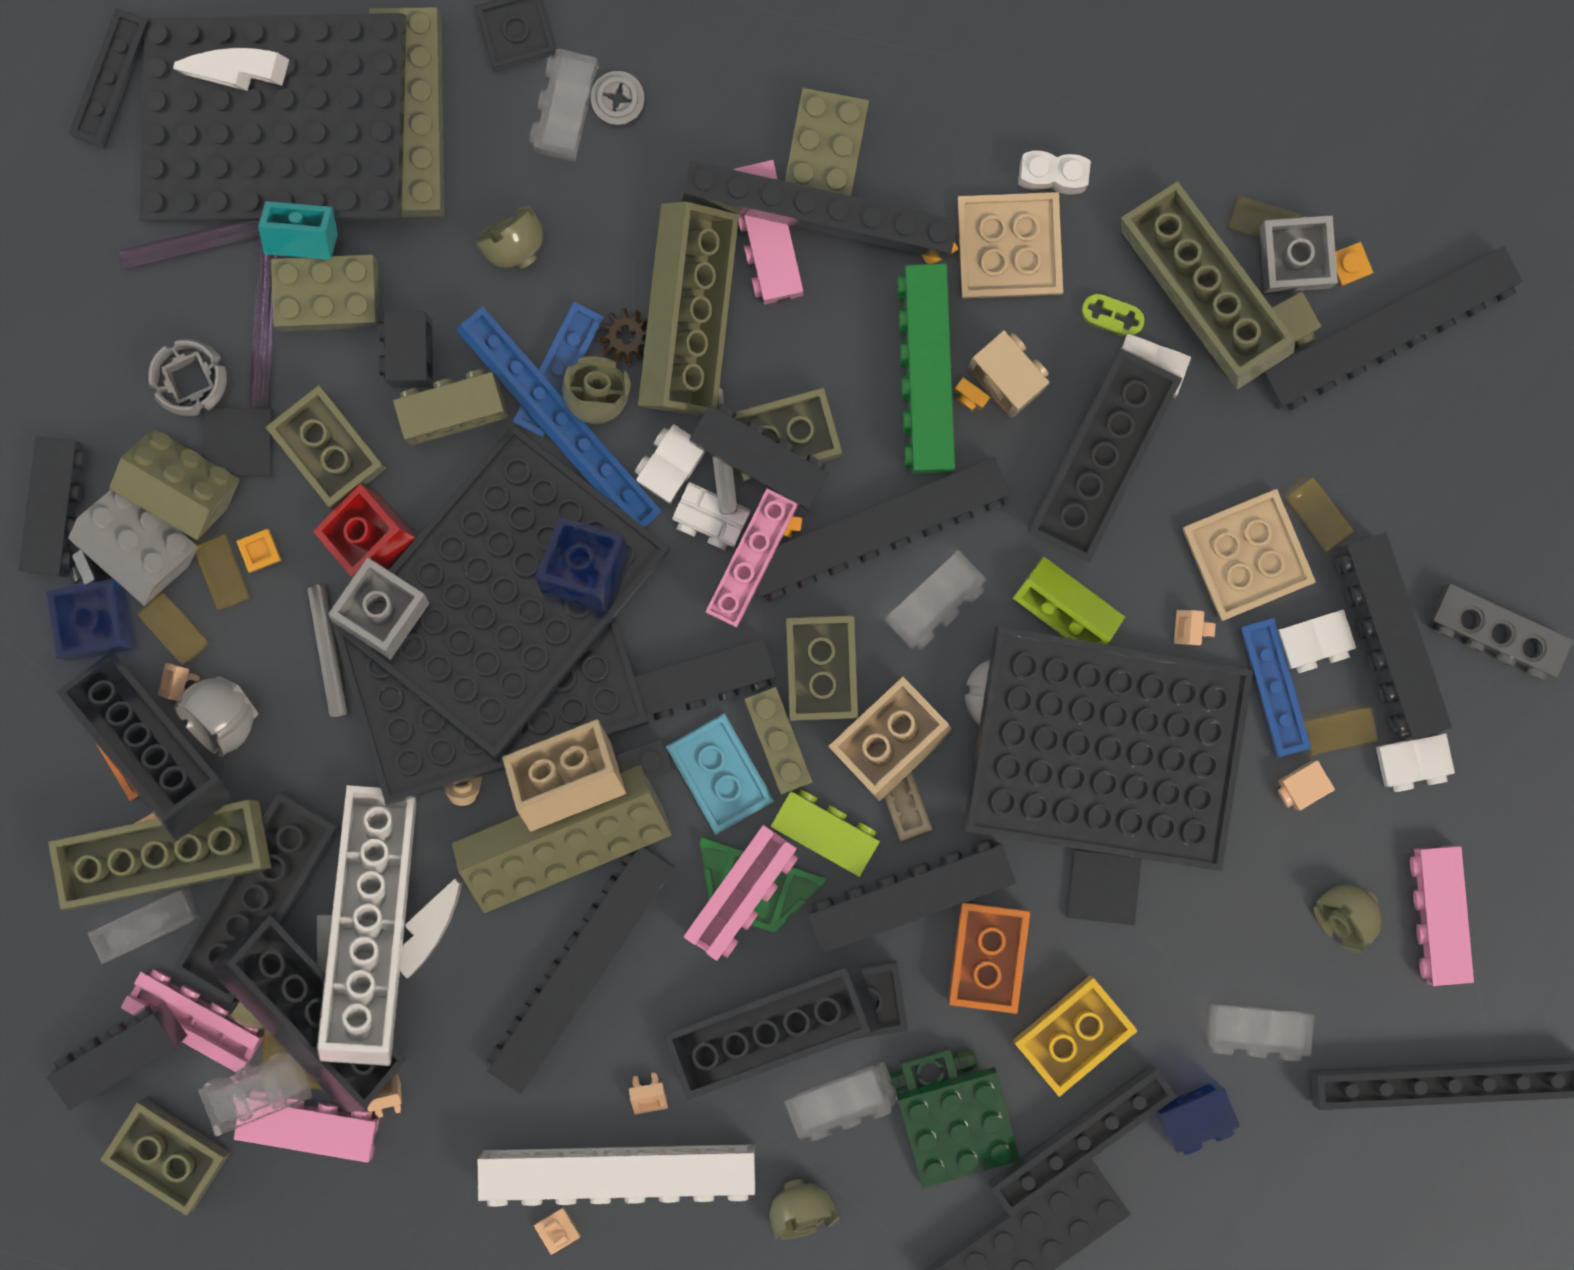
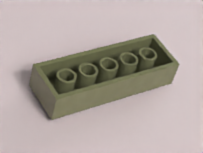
M437 7L369 8V14L403 13L407 16L402 217L445 216L441 14Z
M1178 181L1121 217V230L1124 237L1237 390L1294 353V336Z
M690 202L661 204L638 406L688 416H703L709 404L717 408L739 214Z
M639 765L620 773L626 794L531 832L519 815L452 843L458 872L483 913H487L672 836L664 808L642 766Z
M245 800L224 805L177 842L158 819L48 842L60 910H74L271 868L259 801Z

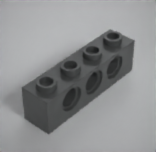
M1453 584L1443 585L1427 622L1435 625L1433 631L1451 639L1455 634L1466 639L1465 646L1481 653L1484 652V649L1497 654L1495 657L1497 661L1511 667L1518 663L1528 668L1526 674L1541 681H1545L1546 677L1558 678L1574 640ZM1466 610L1470 611L1475 617V624L1471 629H1466L1461 623V616ZM1496 625L1502 626L1506 632L1505 640L1500 644L1492 638V630ZM1527 639L1534 641L1537 648L1535 655L1531 658L1527 657L1523 652V644Z

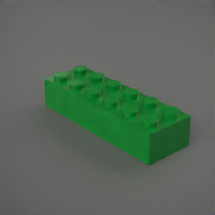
M947 264L905 265L904 273L898 275L897 297L898 300H904V308L900 309V313H898L899 333H905L906 342L901 343L900 367H907V376L902 377L901 397L902 401L908 400V410L902 414L903 434H909L910 445H905L904 467L911 468V476L952 474L955 469Z

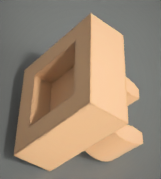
M1177 610L1174 644L1201 645L1202 637H1215L1216 623L1204 622V611Z
M165 662L157 695L179 701L182 693L185 691L186 682L189 680L199 681L200 677L189 673L187 668Z
M655 1072L651 1073L652 1083L650 1085L641 1086L639 1077H633L634 1088H629V1095L634 1114L668 1109L663 1083L659 1082Z
M398 1073L393 1075L367 1107L368 1112L375 1111L379 1118L383 1117L384 1108L393 1106L396 1113L401 1112L402 1094Z
M564 1206L534 1224L536 1231L551 1255L581 1237Z

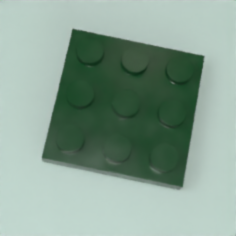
M995 1067L896 1094L922 1188L1020 1161Z

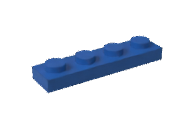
M575 301L572 303L539 368V371L561 396L567 367L570 365L571 368L577 364L578 359L584 357L604 318ZM520 405L512 422L543 437L545 431Z
M1271 618L1240 627L1277 757L1310 749L1311 744L1275 619Z

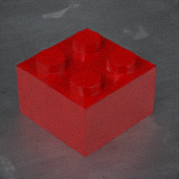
M359 484L313 531L353 578L367 558L387 570L417 538L379 493L362 484Z

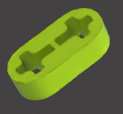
M1094 294L1088 297L1081 309L1085 322L1122 337H1126L1127 334L1135 336L1144 326L1145 319L1140 309L1102 294ZM1097 301L1103 303L1102 309L1110 312L1111 316L1100 314L1095 319L1091 317L1092 311L1088 309V305L1094 306ZM1128 313H1132L1134 315L1133 321L1138 324L1137 327L1132 326L1129 330L1123 328L1124 323L1122 321L1114 319L1115 315L1126 317Z

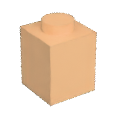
M1311 760L1279 779L1278 782L1282 788L1277 791L1288 808L1293 806L1295 810H1302L1335 789L1318 760Z

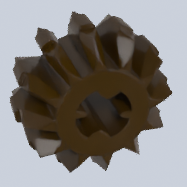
M622 308V319L618 320L616 315L611 312L608 316L613 325L611 326L604 322L600 324V328L609 334L598 336V342L610 343L603 348L602 352L606 356L616 351L612 359L616 364L620 362L622 355H625L626 365L632 366L631 355L636 354L638 360L643 362L644 355L640 350L641 348L645 349L646 331L643 330L647 328L648 318L638 323L641 317L639 310H635L630 319L628 318L627 308ZM629 329L631 335H636L635 340L631 338V344L624 345L622 339H618V335H623L622 330Z

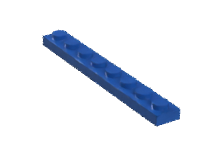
M483 306L455 329L598 492L644 528L662 512L591 429L571 414L564 404L563 397Z

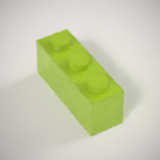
M1046 557L1040 560L1013 597L1014 600L1065 638L1107 645L1125 619L1124 615Z
M801 788L797 794L790 791L771 827L860 877L880 842L874 838L877 831L861 822H858L857 826L854 827L844 821L847 814L829 805L827 810H824L815 804L817 797Z

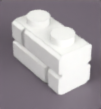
M689 482L672 520L678 523L677 530L692 537H695L697 532L709 537L708 544L726 551L727 546L735 548L751 510L737 504L738 510L736 513L722 515L719 512L717 494Z

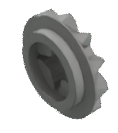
M612 71L604 74L595 82L591 91V105L598 118L610 125H626L628 122L636 119L644 107V91L640 82L631 74L623 71ZM620 85H622L623 97L631 103H620L619 107L616 108V112H614L613 101L604 95H615Z

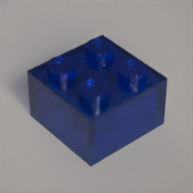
M560 516L535 576L540 591L605 612L629 553L625 538L622 535Z
M109 579L46 591L56 658L73 661L106 655L111 651L117 653L134 650L125 588L116 580Z
M1216 1081L1177 1096L1176 1099L1156 1112L1169 1145L1176 1153L1183 1151L1184 1155L1202 1149V1143L1212 1138H1215V1141L1227 1139L1235 1134L1233 1129L1240 1127L1225 1088Z

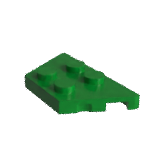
M701 837L700 847L709 901L744 851ZM792 867L787 875L781 871L774 880L778 887L767 902L761 899L754 908L758 915L751 926L775 933L824 884L826 878Z

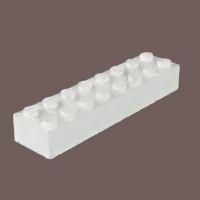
M347 785L318 1042L320 1061L374 1065L391 1064L417 806L416 797L387 806L381 788Z
M755 1144L484 1150L478 1158V1201H487V1206L508 1205V1200H521V1205L534 1206L541 1205L543 1199H556V1204L571 1205L576 1204V1199L590 1198L591 1204L611 1203V1198H624L625 1203L645 1202V1197H659V1202L671 1203L680 1201L679 1196H693V1201L709 1202L714 1200V1196L728 1195L729 1201L748 1200V1195H755Z

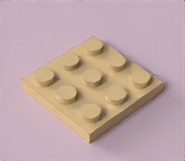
M1059 192L957 197L961 299L1063 294Z
M1277 489L1182 528L1220 622L1316 583Z

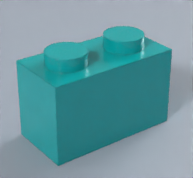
M266 201L258 225L264 254L331 260L338 236L333 207Z

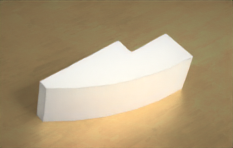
M229 48L189 56L176 61L173 69L186 76L248 91L251 78L282 86L289 59L272 51Z
M455 878L405 924L406 928L414 935L402 946L400 972L406 978L412 976L427 960L446 931L458 903L463 883L459 878Z

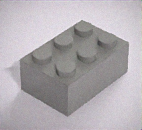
M113 490L107 492L76 519L68 537L69 540L144 606L188 568L198 549V546L176 527Z

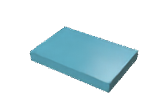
M725 713L666 746L715 835L774 802Z

